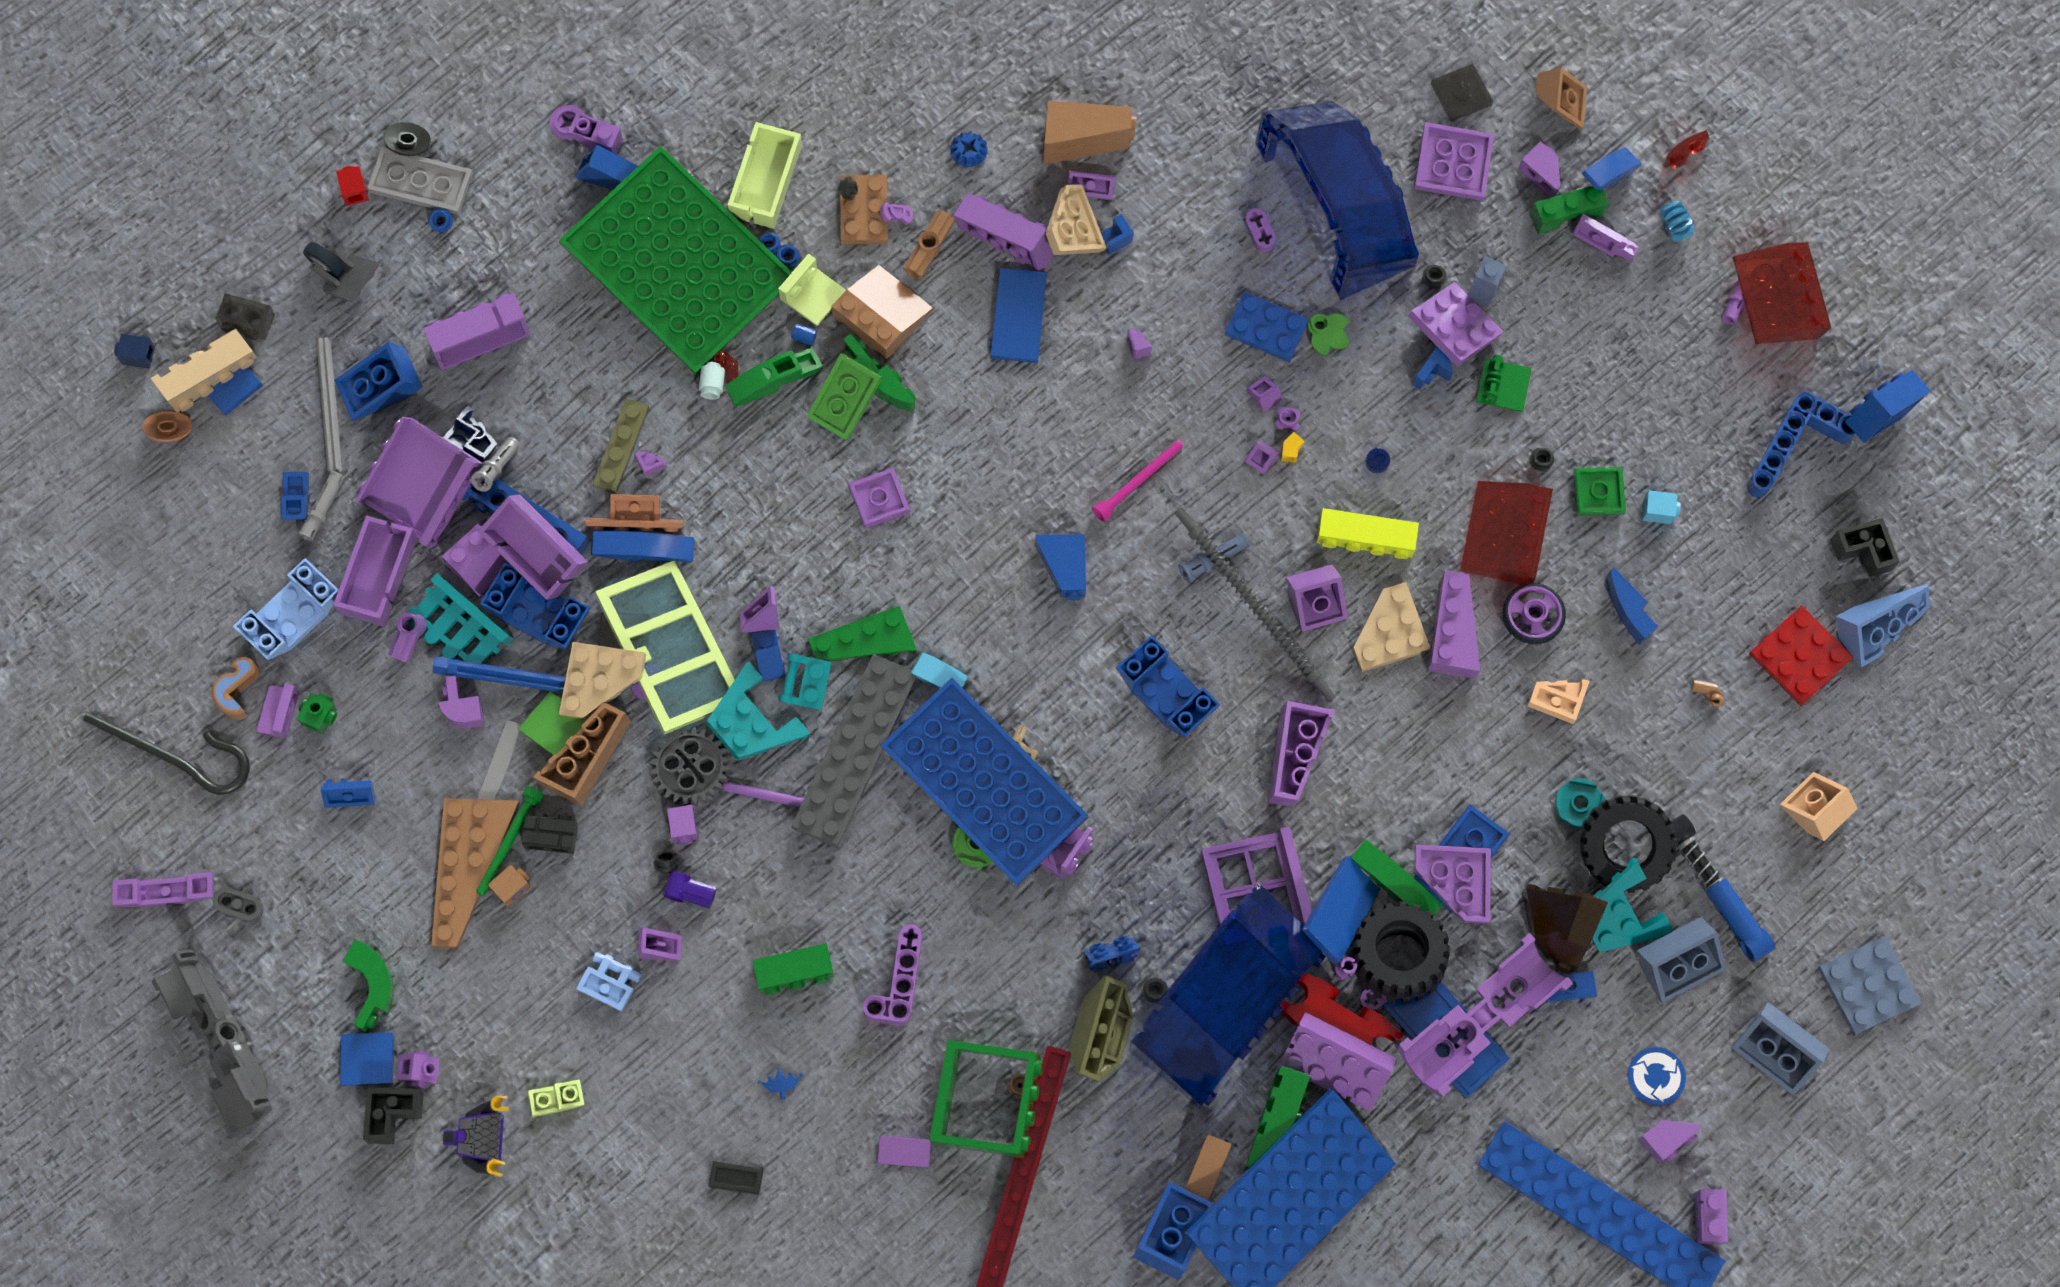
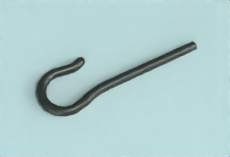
M89 712L84 715L83 721L185 771L209 793L217 795L230 794L240 789L247 781L250 765L245 751L236 744L216 738L210 731L203 733L204 740L216 749L232 753L240 763L238 776L226 785L212 783L188 761Z

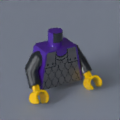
M494 1096L491 1101L478 1105L468 1111L465 1117L459 1118L458 1130H444L443 1145L457 1146V1155L462 1158L463 1164L476 1173L492 1174L498 1177L503 1176L497 1170L501 1164L505 1165V1162L501 1161L504 1115L498 1111L507 1112L509 1110V1107H502V1101L508 1099L507 1096Z

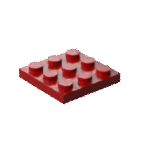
M1802 605L1749 653L1800 706L1854 658Z

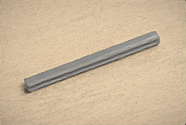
M327 337L318 338L316 343L328 472L335 471L340 473L342 471L331 341Z

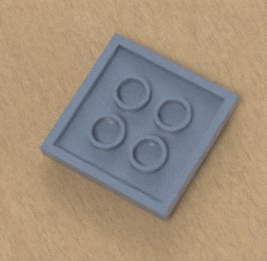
M1886 936L1818 967L1853 1036L1922 1004Z

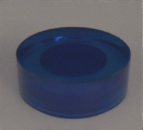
M1381 448L1372 449L1367 454L1366 466L1373 473L1386 471L1390 464L1388 452Z

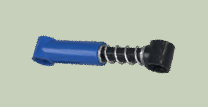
M1681 814L1671 820L1675 829L1678 848L1686 854L1685 858L1689 859L1692 863L1691 867L1697 870L1699 873L1698 877L1704 880L1705 887H1708L1705 891L1740 941V947L1750 961L1756 962L1775 950L1776 946L1772 937L1765 929L1759 926L1727 878L1723 879L1718 876V871H1715L1711 866L1712 861H1708L1704 856L1705 852H1702L1697 846L1698 842L1694 838L1696 831L1689 818Z

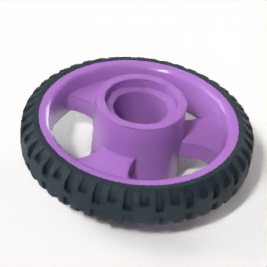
M1526 583L1516 587L1507 596L1502 609L1503 621L1509 633L1517 640L1532 645L1547 643L1554 639L1562 630L1566 619L1565 606L1558 593L1540 583ZM1529 592L1544 595L1543 600L1534 598L1526 604L1522 603L1518 597ZM1556 609V623L1547 632L1543 629L1542 623L1548 615V610ZM1528 610H1536L1540 617H1532ZM1511 614H1520L1521 623L1525 627L1530 628L1531 632L1527 634L1521 631L1515 625Z

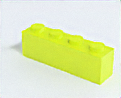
M1323 508L1320 515L1316 543H1320L1326 548L1339 546L1346 547V550L1352 552L1365 550L1370 551L1373 555L1391 554L1398 559H1408V557H1413L1416 549L1419 523Z

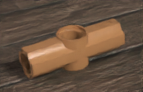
M937 210L926 230L920 234L915 249L903 267V271L908 276L921 280L932 260L939 254L940 247L955 222V219L949 213ZM927 242L935 244L933 247L929 248L924 246V244Z

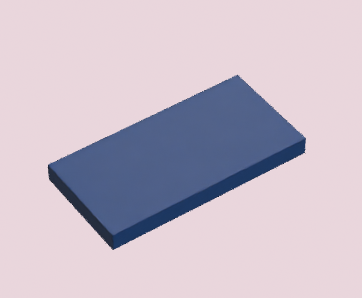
M1000 268L991 359L1038 363L1047 272Z
M1469 804L1438 846L1491 848L1492 858L1510 833ZM1416 874L1414 879L1427 889L1444 908L1451 912L1452 910Z
M1349 856L1344 857L1302 931L1333 964L1340 963L1355 936L1357 928L1361 926V921L1367 915L1380 889Z

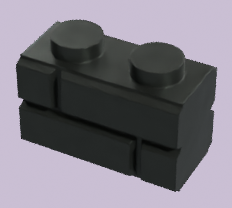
M533 812V816L526 815L522 846L524 849L574 854L578 823L569 815H558V818H549L546 813Z

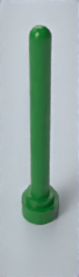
M531 786L525 787L522 793L523 804L476 890L478 896L486 894L489 889L488 884L496 876L525 821L526 815L529 814L532 807L540 804L544 794L538 789Z

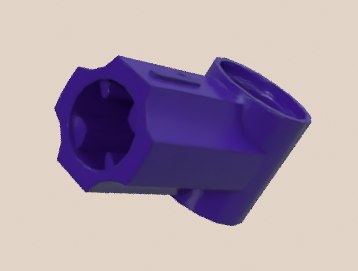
M671 871L663 896L681 903L686 901L710 909L717 888L692 880L686 874Z

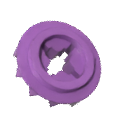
M573 105L557 108L552 113L549 122L553 135H556L560 140L567 139L571 142L574 138L568 134L569 127H564V118L572 122L577 112L584 115L585 113Z

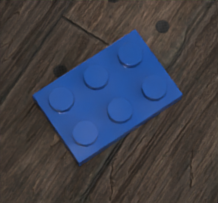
M1243 292L1225 331V335L1290 363L1309 319Z

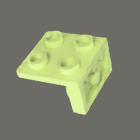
M808 254L779 287L780 300L818 326L832 310V305L846 290L818 270L816 259Z

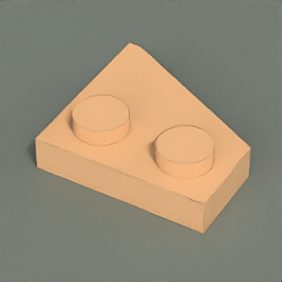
M1581 680L1578 683H1567V681H1557L1555 683L1549 681L1537 682L1528 707L1574 724L1589 681Z

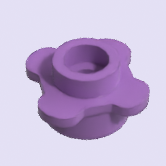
M1280 407L1277 410L1279 417L1276 427L1279 430L1286 428L1291 431H1297L1299 429L1298 418L1301 415L1300 411L1296 408Z

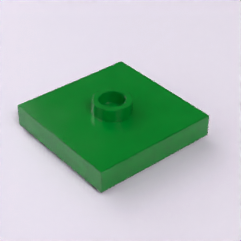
M1622 467L1574 468L1577 516L1625 515L1626 504Z

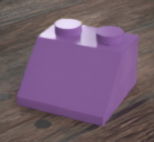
M477 523L442 558L446 566L480 598L488 591L503 564H511L497 551L500 546L493 547L478 532L481 526Z
M1332 564L1286 577L1290 601L1302 632L1348 619L1342 579Z

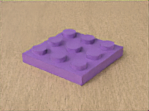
M1425 122L1414 189L1484 201L1494 134Z
M1455 282L1412 310L1408 315L1457 367L1494 342L1504 332Z

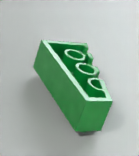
M1282 1065L1276 1072L1245 1170H1248L1300 1119L1302 1112L1298 1110L1301 1102L1306 1101L1310 1089L1307 1087L1310 1075Z

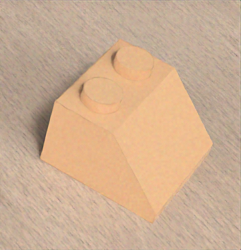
M1815 772L1780 804L1807 833L1823 841L1858 809L1848 788Z

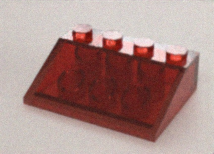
M1808 242L1785 243L1733 257L1755 344L1818 340L1831 329Z
M1478 481L1460 571L1518 585L1534 583L1553 489L1530 483Z

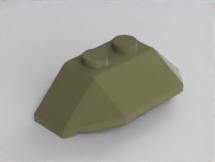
M1103 976L1082 1000L1069 1046L1076 1073L1094 1081H1101L1104 1076L1120 1065L1133 1020L1132 1007L1127 994V984L1109 976Z

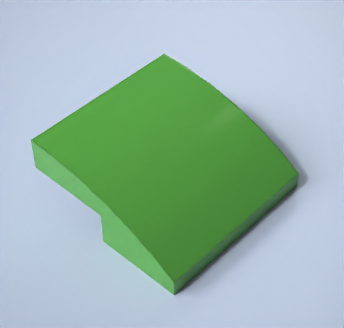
M549 691L518 730L553 756L566 745L565 742L571 736L574 737L587 719L560 716L559 711L562 699Z

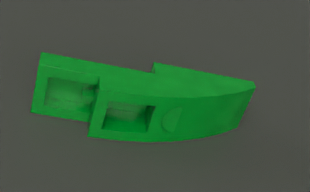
M852 334L844 338V348L852 359L883 377L874 395L897 408L913 412L915 410L916 397L910 388L905 389L901 384L902 379L896 370L891 371L888 365L880 369L877 360L867 355L865 352L867 349L860 339L856 340Z
M813 348L796 354L791 350L741 374L725 385V390L733 405L737 407L778 392L780 386L822 372L823 365Z

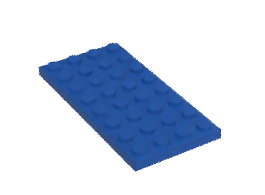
M953 678L948 680L880 745L1016 886L1028 877L1089 818V815Z
M1329 1089L1185 1234L1231 1287H1275L1396 1163L1336 1092Z

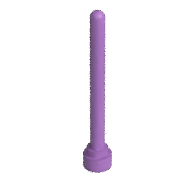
M728 782L721 784L723 791L799 808L804 801V798Z

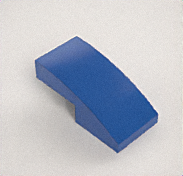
M283 472V495H281L282 520H306L309 502V472Z

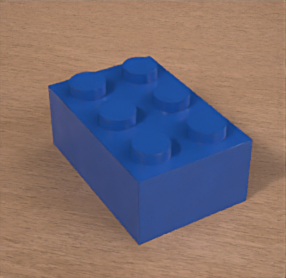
M1913 370L1904 375L1900 372L1890 382L1887 380L1879 386L1877 391L1875 389L1870 391L1863 398L1865 400L1863 404L1860 402L1850 410L1852 415L1845 422L1860 440L1865 443L1904 418L1931 390Z

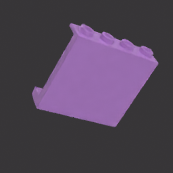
M402 417L394 424L391 438L383 444L381 448L382 454L378 461L371 465L369 469L370 475L366 482H363L358 488V496L355 501L367 504L396 524L413 528L416 536L420 538L418 542L424 546H436L471 485L472 475L480 469L482 462L413 418Z

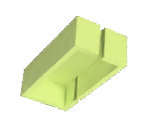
M755 122L749 140L750 145L747 146L728 202V211L736 219L750 222L752 218L754 219V224L775 229L802 148L801 134Z

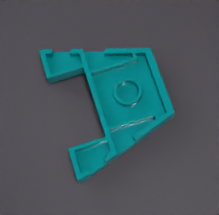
M750 662L745 664L706 722V725L737 761L767 752L771 748L788 745L790 742L799 739L804 740L810 735V732L797 717L776 731L745 695V693L763 680V677Z
M1635 857L1627 863L1629 866L1621 874L1617 872L1611 878L1612 882L1603 891L1600 889L1594 895L1608 902L1592 938L1599 952L1661 938L1673 932L1663 912L1640 924L1629 904L1624 891L1647 879Z

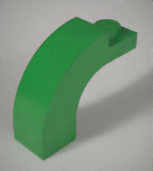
M355 939L343 962L346 966L365 975L368 981V998L353 1024L359 1030L367 1033L369 1028L373 1029L378 1022L379 1011L387 1015L389 1014L394 1000V981L389 967L379 954L368 945Z

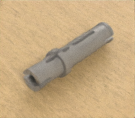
M330 472L314 506L306 514L308 517L298 534L302 536L301 538L312 542L320 525L324 524L327 511L345 480V477L340 473Z

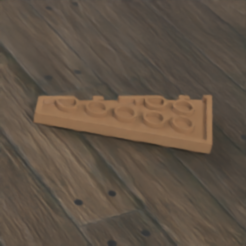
M444 798L431 944L433 948H459L470 922L472 912L480 898L476 890L511 826L512 818L520 805L519 801Z

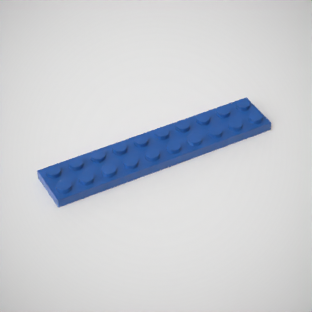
M1505 1121L1502 1122L1477 1164L1483 1170L1668 1287H1711L1726 1262L1723 1258Z

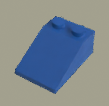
M391 342L385 343L334 380L353 421L401 402L422 388L406 348Z
M1168 1182L1134 1252L1133 1258L1180 1280L1196 1248L1185 1232L1213 1203Z

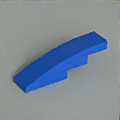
M593 531L591 556L633 562L648 560L664 563L667 560L691 563L694 557V537L647 532Z

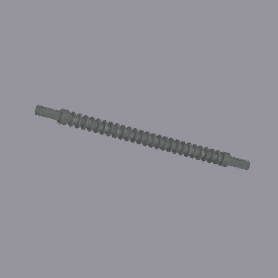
M1182 507L1176 510L1174 514L1188 529V535L1191 539H1196V545H1201L1200 550L1204 549L1206 551L1204 554L1210 556L1209 561H1214L1213 566L1219 567L1218 571L1223 572L1222 577L1226 576L1228 578L1226 581L1232 583L1231 588H1236L1235 593L1241 594L1240 598L1245 599L1244 604L1248 603L1250 605L1248 608L1254 610L1253 614L1258 615L1257 619L1262 620V625L1267 626L1266 630H1270L1272 632L1271 636L1276 637L1275 641L1281 643L1279 646L1284 647V652L1289 653L1288 657H1292L1294 659L1293 663L1298 664L1297 668L1303 670L1301 673L1307 675L1306 680L1310 684L1313 683L1328 702L1336 695L1321 678V672L1318 669L1314 670V664H1309V658H1304L1305 653L1301 654V648L1295 647L1296 642L1292 643V637H1287V631H1282L1283 626H1278L1279 621L1273 620L1274 615H1269L1270 610L1264 609L1265 604L1261 605V599H1256V593H1251L1252 588H1247L1248 583L1242 582L1243 577H1238L1239 572L1233 571L1234 566L1230 567V561H1225L1226 556L1220 555L1221 550H1216L1217 545L1211 544L1212 540L1207 539L1208 534H1203L1204 529L1200 525H1196Z

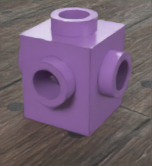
M414 1051L413 1054L399 1055L396 1081L410 1083V1087L415 1089H425L426 1085L436 1084L439 1075V1058L430 1057V1052Z

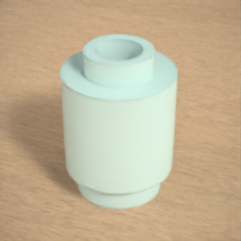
M708 362L701 367L699 391L703 398L719 399L720 394L723 393L725 369L719 363Z

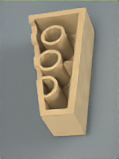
M236 329L210 343L208 351L204 352L201 350L191 354L187 363L172 365L168 368L169 373L165 376L160 377L157 374L151 378L177 413L191 408L194 404L193 402L199 397H206L214 390L213 386L219 382L223 384L231 380L234 376L233 373L238 369L244 370L253 364V360L257 357Z

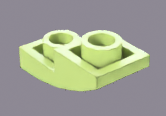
M580 1080L558 1083L551 1087L529 1090L527 1092L531 1118L584 1106Z

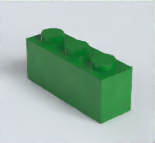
M827 943L752 960L760 994L765 993V996L779 994L780 989L789 987L790 990L802 989L806 983L815 982L816 985L824 984L830 981L829 978L834 977Z

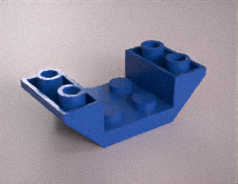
M507 563L503 564L480 602L482 607L505 624L547 646L565 650L590 610V606L571 596L565 599L559 595L557 598L546 600L513 566Z
M1151 635L1121 662L1116 669L1131 692L1166 728L1185 738L1220 706V703L1204 687L1199 690L1168 659L1169 652Z

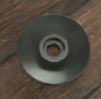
M395 123L389 126L383 135L386 147L402 156L423 154L431 145V137L427 130L414 123Z

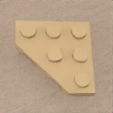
M1066 185L1061 188L1045 233L1053 255L1099 253L1105 250V242L1083 185Z
M1406 582L1382 590L1353 648L1360 672L1430 651L1429 642Z
M573 642L559 715L587 719L603 702L609 703L631 684H635L642 679L647 654L645 652Z

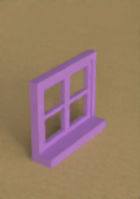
M1290 826L1280 828L1279 832L1201 849L1225 947L1303 929L1312 910ZM1275 847L1283 877L1256 883L1249 852ZM1244 854L1251 884L1224 890L1217 859ZM1286 887L1293 918L1267 923L1259 892ZM1254 894L1261 925L1234 930L1227 899Z

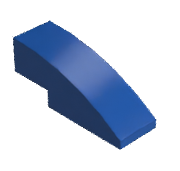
M1625 147L1597 161L1581 174L1596 190L1615 186L1621 179L1630 177L1642 163Z
M1613 568L1606 577L1613 606L1629 634L1640 645L1654 633L1658 625L1643 611L1648 603L1647 600Z

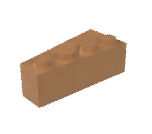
M603 702L582 724V728L574 737L571 736L565 742L566 745L556 755L554 754L548 760V764L541 771H538L533 778L541 787L582 807L629 727L631 720L625 712Z

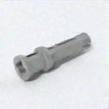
M513 437L507 438L490 460L482 463L480 471L472 475L471 482L477 490L486 492L492 487L493 481L501 476L504 465L519 449L520 444L518 440Z

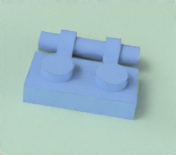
M596 952L593 961L600 964L598 970L588 966L576 989L623 1012L634 991L626 983L629 979L638 983L642 974L635 971L634 967L629 964L625 966L615 961L614 957L608 954L605 956ZM610 969L620 974L618 980L607 976V971Z

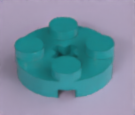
M1582 778L1573 779L1564 784L1556 794L1555 810L1557 817L1561 822L1572 828L1582 829L1584 820L1588 818L1590 811L1593 808H1597L1600 802L1605 800V797L1594 782ZM1578 798H1582L1583 803L1587 805L1582 807L1581 810L1577 809V806L1574 805V801H1577Z

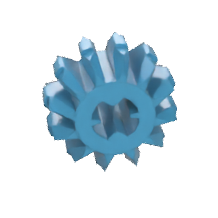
M1676 200L1660 208L1661 221L1667 234L1673 241H1683L1694 234L1693 221L1683 203Z

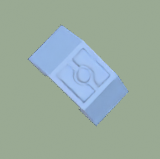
M306 558L288 574L291 581L257 614L249 610L233 626L267 660L292 650L328 615L336 599L339 589Z

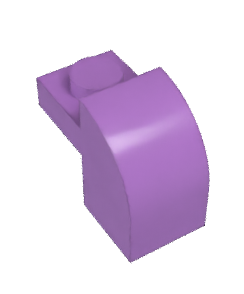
M456 676L445 677L446 685H443L442 689L444 699L448 701L439 702L440 709L445 718L452 725L459 728L468 729L485 726L482 702L479 696L461 698L459 681Z

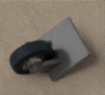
M310 242L303 250L304 256L312 263L309 266L310 269L328 282L323 291L326 294L351 303L360 295L362 288L374 276L375 271L380 266L377 262L351 253L346 258L335 248L327 244L323 247L315 242Z

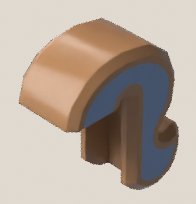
M240 657L233 661L231 667L235 672L221 675L212 685V698L216 706L231 719L242 720L249 717L233 699L259 678L258 666L248 657Z

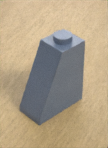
M1485 256L1475 275L1468 296L1474 302L1488 308L1507 266Z

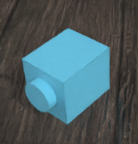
M1649 490L1644 497L1642 521L1671 524L1675 517H1678L1680 514L1681 504L1677 502L1678 494Z

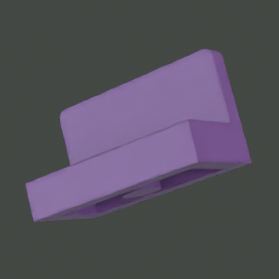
M284 684V688L269 686L257 727L258 733L287 738L299 691L294 685Z

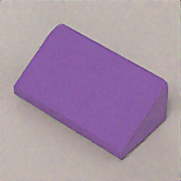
M1069 169L1067 185L1082 184L1087 197L1113 200L1116 175Z
M880 1136L878 1164L929 1168L931 1142L929 1139Z

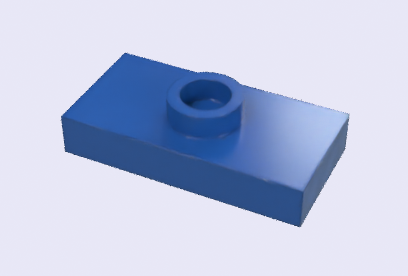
M1593 971L1561 975L1568 977L1573 984L1565 991L1557 990L1546 1000V1003L1597 997Z

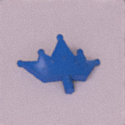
M777 1067L778 1071L774 1080L769 1075L767 1083L759 1080L758 1084H762L771 1093L780 1092L781 1100L786 1099L785 1091L794 1089L800 1077H803V1074L800 1073L798 1077L793 1078L792 1072H789V1076L786 1078L780 1071L781 1068Z

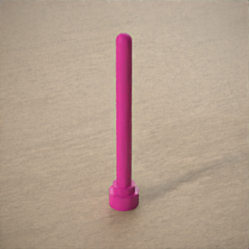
M1175 441L1108 501H1099L1094 505L1092 511L1100 521L1106 522L1112 516L1114 507L1180 451L1183 443Z

